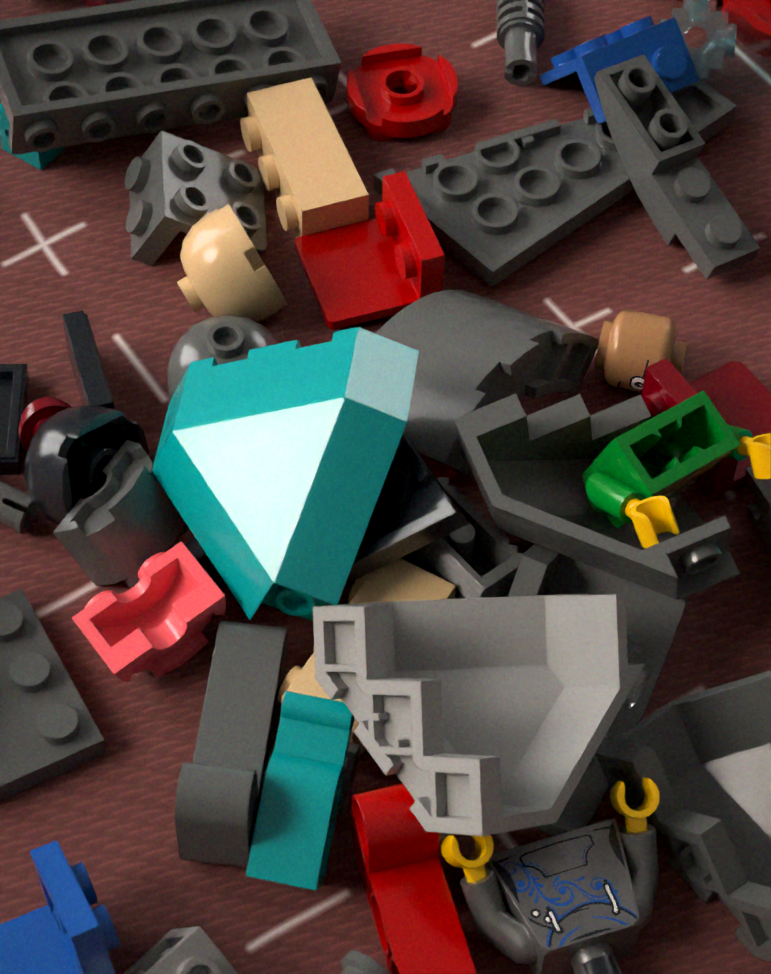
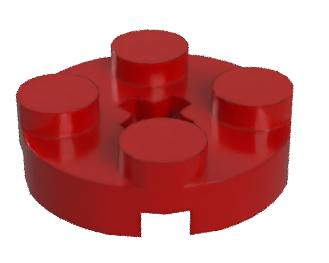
M405 43L383 45L369 50L361 56V65L354 72L351 68L347 75V105L349 111L356 121L365 126V133L372 140L385 142L393 138H412L429 133H440L449 128L452 122V113L457 105L458 78L452 65L439 54L437 61L430 57L423 56L422 47ZM404 87L407 94L395 93L394 88Z

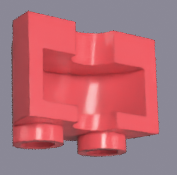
M182 541L167 552L157 553L147 559L138 571L140 581L133 588L117 594L114 590L103 591L95 595L86 604L84 610L72 617L73 621L113 674L123 682H130L133 673L150 669L153 675L159 678L185 664L208 643V639L202 631L212 619L213 614L224 616L226 612L225 595Z

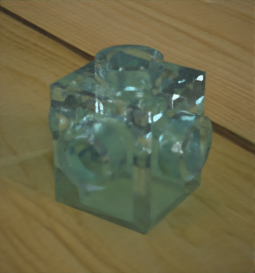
M684 0L683 9L671 8L670 19L676 18L685 43V35L690 28L701 27L706 32V42L700 48H691L686 43L699 78H709L710 68L723 69L724 57H734L737 24L727 23L728 12L716 11L717 0ZM660 18L659 23H662L669 19Z

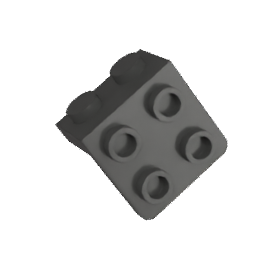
M164 131L158 134L142 157H135L130 163L124 185L129 190L130 210L126 219V231L130 233L132 260L153 266L180 231L188 234L192 226L215 209H221L227 204L232 208L259 256L266 250L267 233L263 183L260 172L255 166Z

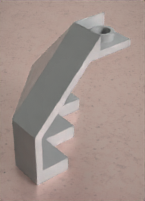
M586 593L387 601L313 607L315 679L331 700L342 699L359 723L354 731L384 774H396L415 799L410 810L427 832L487 836L556 823L645 665L644 663H628L625 594L587 595Z

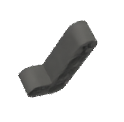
M220 621L193 762H183L178 780L175 802V827L180 860L247 868L263 784L272 754L280 707L278 693L284 681L289 643V629L286 627Z

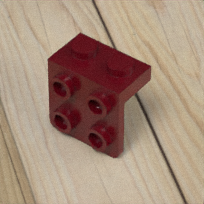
M667 358L646 367L641 396L651 418L704 390L727 424L749 430L752 438L771 433V393L745 364L738 361L729 362L689 383ZM747 456L743 461H736L725 457L699 478L696 483L712 500L745 483V469L752 466L750 456Z

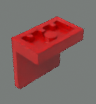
M405 171L383 176L382 201L375 204V219L299 236L295 239V251L325 323L331 330L396 315L416 300L429 294L443 291L445 255Z

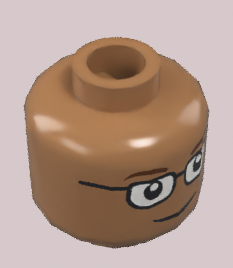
M623 310L617 314L614 322L604 321L595 368L604 370L605 381L610 386L642 393L646 367L665 358L682 375L688 343L676 341L677 326L673 319L634 310Z

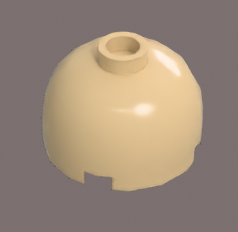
M229 204L219 210L215 209L192 226L183 240L180 253L182 266L187 276L177 281L195 313L206 307L213 317L235 315L247 317L258 323L272 317L288 305Z

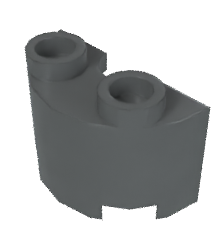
M130 440L125 441L102 470V473L107 478L104 485L92 496L79 499L53 532L96 586L116 584L124 581L128 587H134L140 581L138 571L142 564L151 556L160 552H166L175 542L176 538L183 535L189 529L152 471L153 460L140 443Z

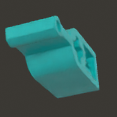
M285 691L274 752L270 758L263 784L246 876L311 890H317L324 886L342 796L345 761L355 719L344 702Z

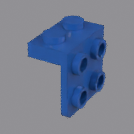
M651 15L550 58L554 69L539 75L544 86L577 72L597 124L606 121L594 80L597 71L644 54L670 93L700 81L676 18L674 17L655 25Z
M57 840L31 850L30 854L47 905L0 924V974H115L108 951L120 946L119 939L105 905L102 904L92 909L90 907L98 903L83 862L70 866Z

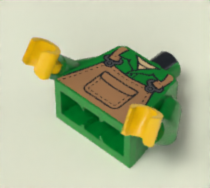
M703 390L614 438L582 474L587 499L592 508L601 515L607 516L615 527L622 528L627 524L633 523L641 546L643 548L651 547L659 543L657 534L672 532L678 535L680 533L669 500L685 491L725 457L736 461H743L747 456H750L754 478L771 479V433L752 438L749 430L727 424Z

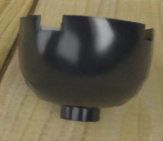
M81 405L57 412L41 424L30 442L26 455L25 484L29 497L49 521L59 525L79 499L92 496L104 485L107 478L102 473V470L126 440L140 443L149 455L145 433L138 422L127 420L124 416L126 413L95 405Z

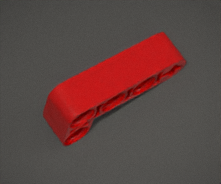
M403 783L353 795L352 842L355 858L390 974H477L439 860L440 833L427 832L410 810L415 799Z

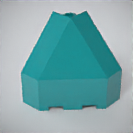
M355 327L336 331L333 333L332 341L301 347L298 340L250 349L247 359L219 365L214 357L190 362L169 402L152 471L249 620H251L261 603L278 608L286 614L300 616L313 621V607L327 606L328 603L332 605L338 604L408 421L419 354L418 350L363 328Z

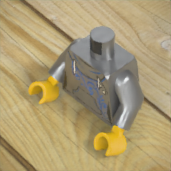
M643 777L642 788L645 798L639 808L632 810L624 799V782L617 781L610 792V800L614 809L624 815L626 826L620 829L613 818L493 854L494 844L491 835H471L474 839L475 849L472 856L468 859L464 858L460 853L456 838L453 835H447L441 845L442 855L452 866L463 868L465 876L461 879L460 884L480 937L515 963L528 964L533 974H622L617 959L627 957L635 951L639 930L651 920L659 881L655 828L647 824V816H650L659 804L660 793L657 785L651 779Z

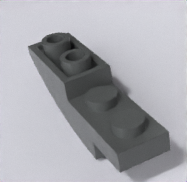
M643 54L597 71L594 80L612 139L639 199L667 246L680 241L706 280L752 261L760 250V246L698 158L705 142Z

